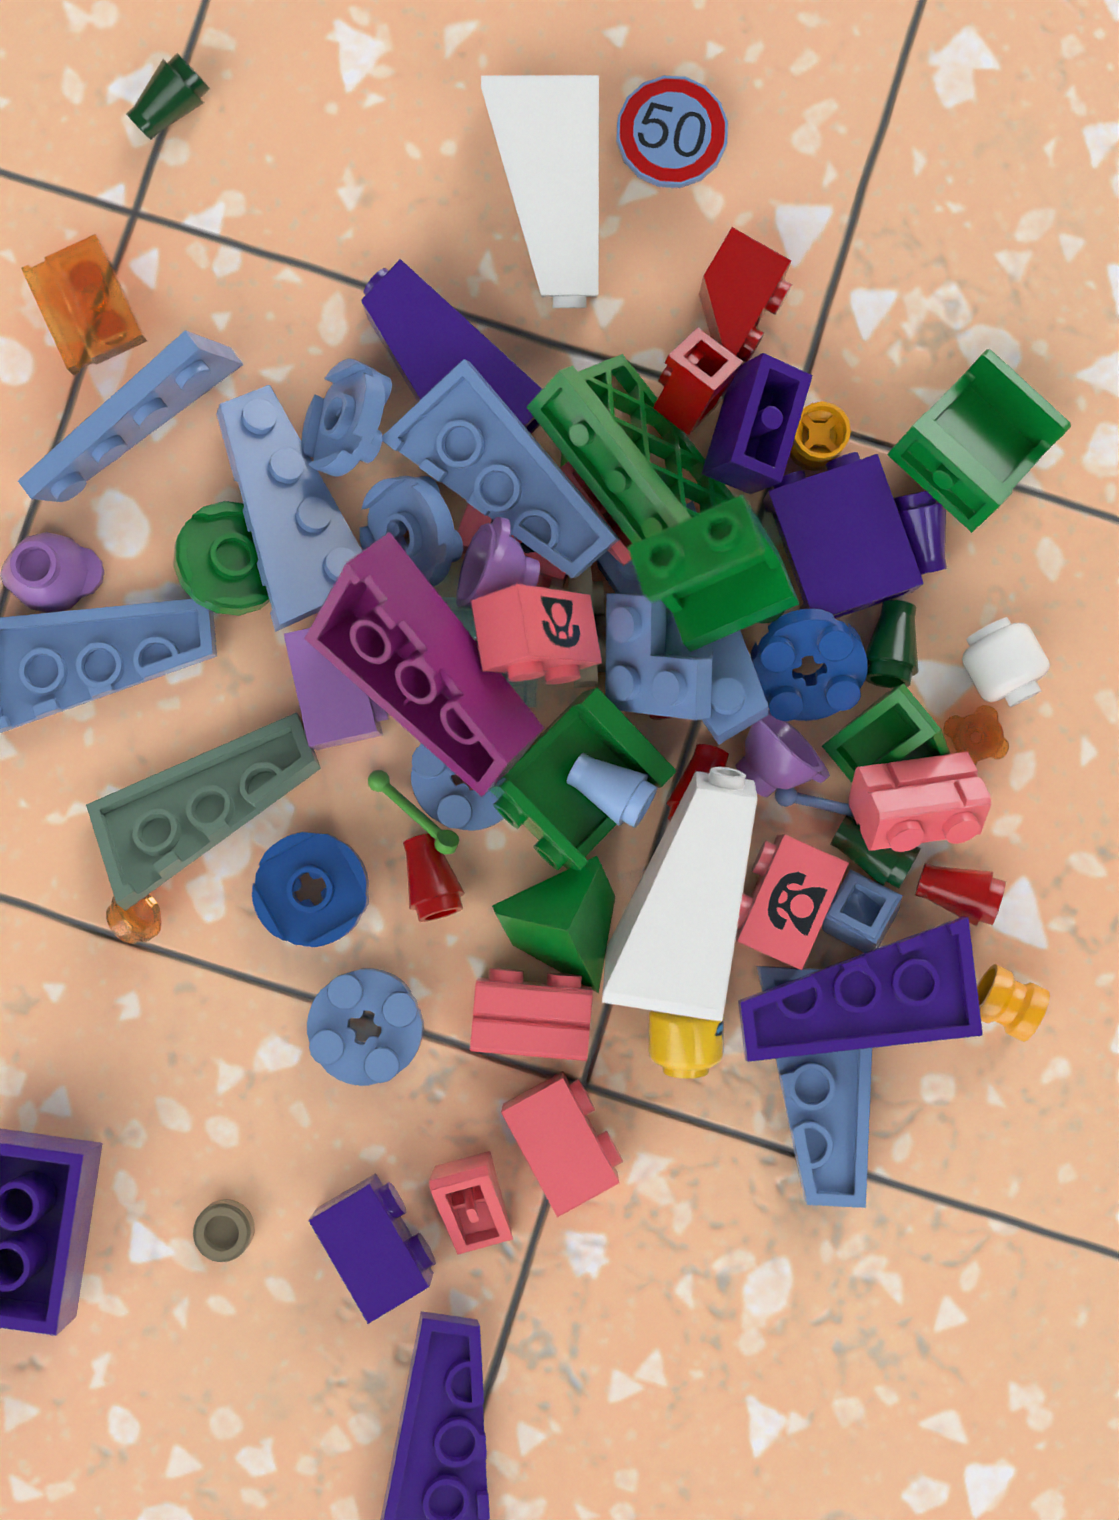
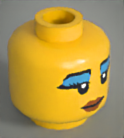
M650 1010L649 1056L656 1064L662 1066L663 1073L670 1077L690 1079L708 1075L709 1068L717 1065L723 1057L724 1013L722 1021Z

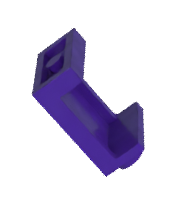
M858 452L845 454L826 463L827 471L810 477H806L804 470L784 475L782 482L774 485V489L767 492L762 502L765 511L772 512L803 600L799 610L822 609L833 613L834 619L881 604L884 601L913 593L924 584L878 454L860 459Z

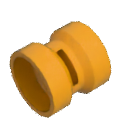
M824 401L811 403L803 408L789 455L792 461L802 469L810 471L826 469V463L837 458L849 442L851 427L845 412L835 404Z
M996 964L989 967L977 985L981 1021L987 1024L995 1021L1003 1025L1006 1034L1022 1042L1029 1040L1040 1026L1046 1014L1050 1000L1049 991L1031 982L1024 985L1015 980L1011 971Z

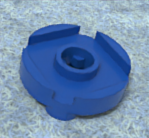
M801 609L786 613L767 626L769 632L761 638L758 646L757 642H755L750 652V657L769 706V711L777 720H818L829 717L839 711L849 710L860 700V689L866 680L868 669L866 652L858 632L849 623L847 626L844 622L834 619L833 613L822 609ZM806 656H813L816 664H822L820 669L809 675L793 671V669L801 667L802 658Z
M295 833L273 844L264 853L258 864L260 866L256 872L255 883H253L252 887L253 906L263 926L272 935L283 941L306 947H320L343 938L358 924L362 914L369 905V879L363 861L351 846L330 834ZM306 873H309L310 877L314 880L323 878L326 884V888L321 891L323 901L316 906L310 899L300 901L297 898L296 892L303 887L300 877Z

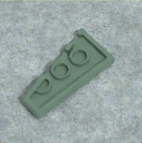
M297 712L86 804L117 905L126 911L321 769L314 749L308 746L303 720Z

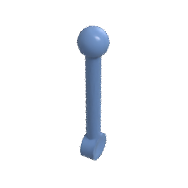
M777 788L775 791L776 802L784 807L796 803L854 817L849 804L799 793L796 792L795 788Z

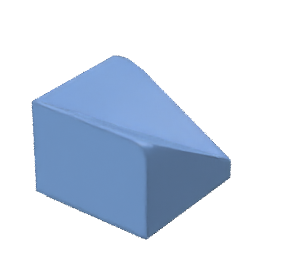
M850 869L829 907L823 921L822 930L864 953L877 949L900 909L902 895Z

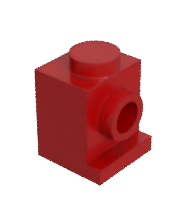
M697 327L667 356L664 362L667 366L658 379V382L664 388L653 408L689 436L718 406L743 361Z

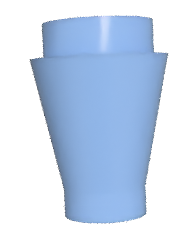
M585 753L578 757L566 781L567 784L578 789L618 826L625 822L634 828L638 826L645 816L658 789L655 785L647 782L648 775L594 759Z

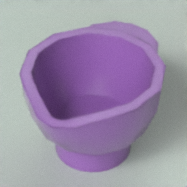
M496 517L491 524L481 525L473 536L461 566L456 593L457 607L472 608L471 600L516 584L536 587L540 573V563L538 560L524 555L520 543L510 535V522L508 519Z
M43 532L26 537L11 551L3 563L0 576L3 584L28 608L50 613L71 609L82 597L94 594L103 582L104 568L103 562L93 550L79 546L72 538Z
M770 711L768 716L751 726L745 740V756L735 765L736 770L746 775V779L754 780L756 793L765 798L769 797L777 788L791 789L812 779L821 784L830 776L825 764L801 733L787 721H780L774 718Z

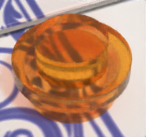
M150 894L126 911L116 904L113 896L111 905L106 910V920L111 931L123 942L134 944L138 941L147 942L157 936L161 930V911L158 903Z

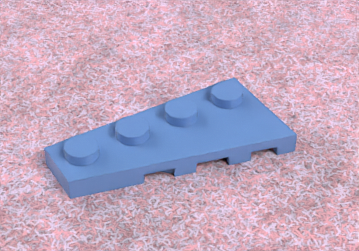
M185 330L18 480L19 484L31 499L65 502L72 499L85 488L86 481L116 461L125 452L244 364L231 347Z
M465 359L382 436V441L406 456L432 478L442 482L467 500V503L482 514L489 516L493 520L496 517L508 519L510 522V532L514 537L571 578H577L620 540L476 368Z
M270 385L219 404L216 414L234 481L238 482L244 503L242 511L247 530L252 533L259 559L257 567L262 585L266 586L272 607L270 615L276 632L318 613L345 564L362 552V549L318 470L313 469L308 464L313 462L310 456L303 454L302 441Z
M693 501L686 504V508L697 512ZM606 551L596 560L599 570L615 593L643 594L632 560L622 566L609 551ZM666 606L665 654L712 658L711 718L701 720L718 745L768 716L769 706L741 630L690 652L682 642L672 612Z
M193 599L0 617V733L217 657L214 612L197 604Z
M757 966L762 991L821 970ZM872 1048L777 1058L776 1064L804 1201L807 1205L866 1208Z

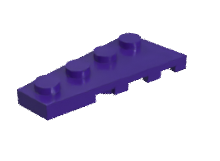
M968 917L957 918L738 1000L744 1057L747 1062L983 1036Z
M424 1311L420 1313L380 1520L490 1519L486 1474V1435L483 1415L484 1392L481 1332L477 1319Z

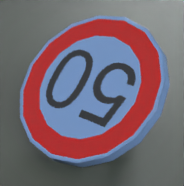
M661 76L642 83L626 98L617 118L616 142L624 163L638 178L657 187L682 188L702 181L718 166L727 147L728 120L721 102L705 85L688 77Z

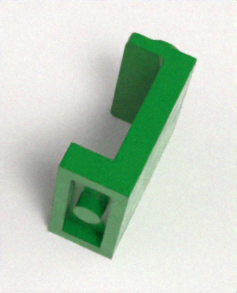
M987 349L956 383L912 425L887 455L972 533L1012 494L1013 488L1070 429L1071 423L992 350Z
M743 494L627 547L644 596L650 602H656L661 599L674 616L682 642L690 652L799 605L780 553Z
M598 687L582 692L533 742L520 761L490 789L498 798L493 803L496 811L516 829L523 824L538 839V842L533 846L536 852L556 870L564 866L567 870L571 868L572 870L580 871L588 863L585 857L617 825L578 789L566 783L574 763L582 753L594 759L648 775L647 782L658 788H661L677 772Z

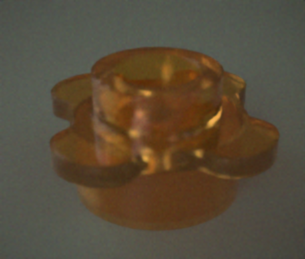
M989 705L979 706L974 714L963 718L958 715L950 716L944 723V734L952 739L956 753L968 752L975 766L978 761L989 757L996 760L1006 756L1009 750V742L1004 738L1003 728L998 721V712ZM973 732H978L981 735L980 742L975 743L972 741L971 735Z

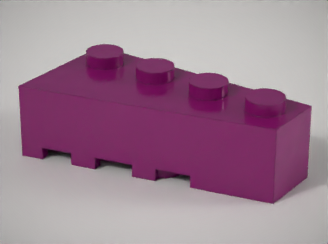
M390 532L345 564L304 639L475 792L483 797L520 761L543 731L544 726L502 673L482 671L478 643Z

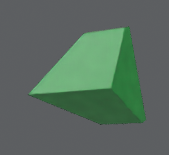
M904 683L886 692L822 745L823 749L851 783L853 782L857 767L950 754L941 728Z
M597 856L589 859L588 863L580 871L570 868L492 905L498 920L514 947L561 973L582 976L581 984L592 987L595 992L599 993L616 896Z

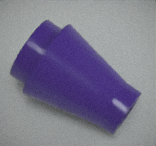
M927 491L895 497L894 501L920 574L947 569L945 559L946 509Z

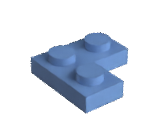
M607 593L605 696L620 711L691 720L711 718L712 658L665 654L666 605L661 599L656 602H650L644 594Z

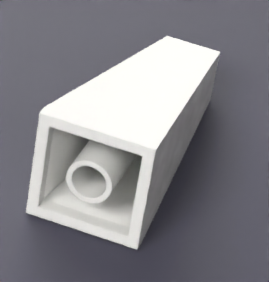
M481 75L482 93L541 296L553 297V308H587V297H598L599 75Z
M725 767L711 768L710 773L695 772L607 945L602 994L603 1003L722 1021L757 803L754 780L746 779V775L743 772Z

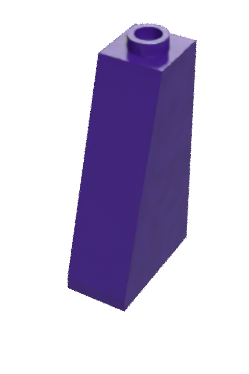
M401 259L390 270L382 268L374 274L365 286V296L361 299L369 322L417 402L465 359L476 368L531 434L539 427L540 424L527 409L529 403L542 390L537 383Z

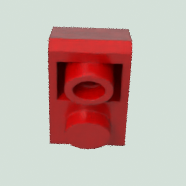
M731 227L703 275L699 297L711 338L740 360L747 362L751 359L764 335V332L757 329V326L766 310L776 315L793 285L784 280L792 260Z

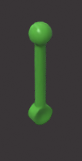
M375 770L368 776V786L371 790L383 792L435 839L434 845L437 851L442 854H452L456 851L459 844V836L451 830L440 829L390 784V777L386 772Z

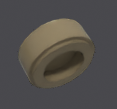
M228 1199L215 1201L207 1206L195 1221L193 1228L195 1245L203 1256L212 1261L228 1262L234 1260L250 1245L254 1236V1220L249 1210L237 1201Z

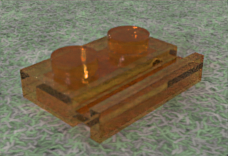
M96 234L44 257L45 261L33 267L26 265L21 268L63 362L72 375L80 373V369L92 363L97 365L147 342L106 250Z

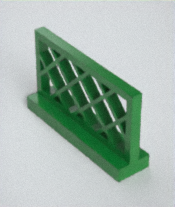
M621 354L580 371H577L573 365L559 370L529 403L527 409L632 544L698 515L699 513L686 508L685 498L700 504V513L735 497L724 483L701 474L705 458L681 429L653 408L658 398L626 357ZM612 376L618 380L628 395L612 387ZM614 408L630 415L631 424L615 417ZM647 424L653 426L663 439L648 433ZM650 453L664 459L666 469L650 462ZM682 468L690 472L697 481V484L683 477Z

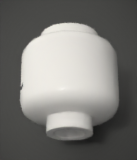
M1008 617L983 627L966 639L970 647L963 653L962 662L983 700L995 702L1005 698L1008 705L1013 707L1042 691L1037 681L1046 675L1050 664L1034 633L1027 624H1011Z

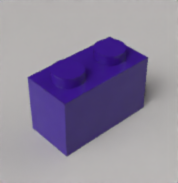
M765 353L743 363L726 390L701 474L750 495L781 483L813 375Z
M376 1173L316 1208L308 1220L367 1324L429 1288L434 1274L431 1267L436 1264L432 1250L420 1233L412 1236L401 1216L406 1213V1208L398 1191L390 1182L383 1185Z

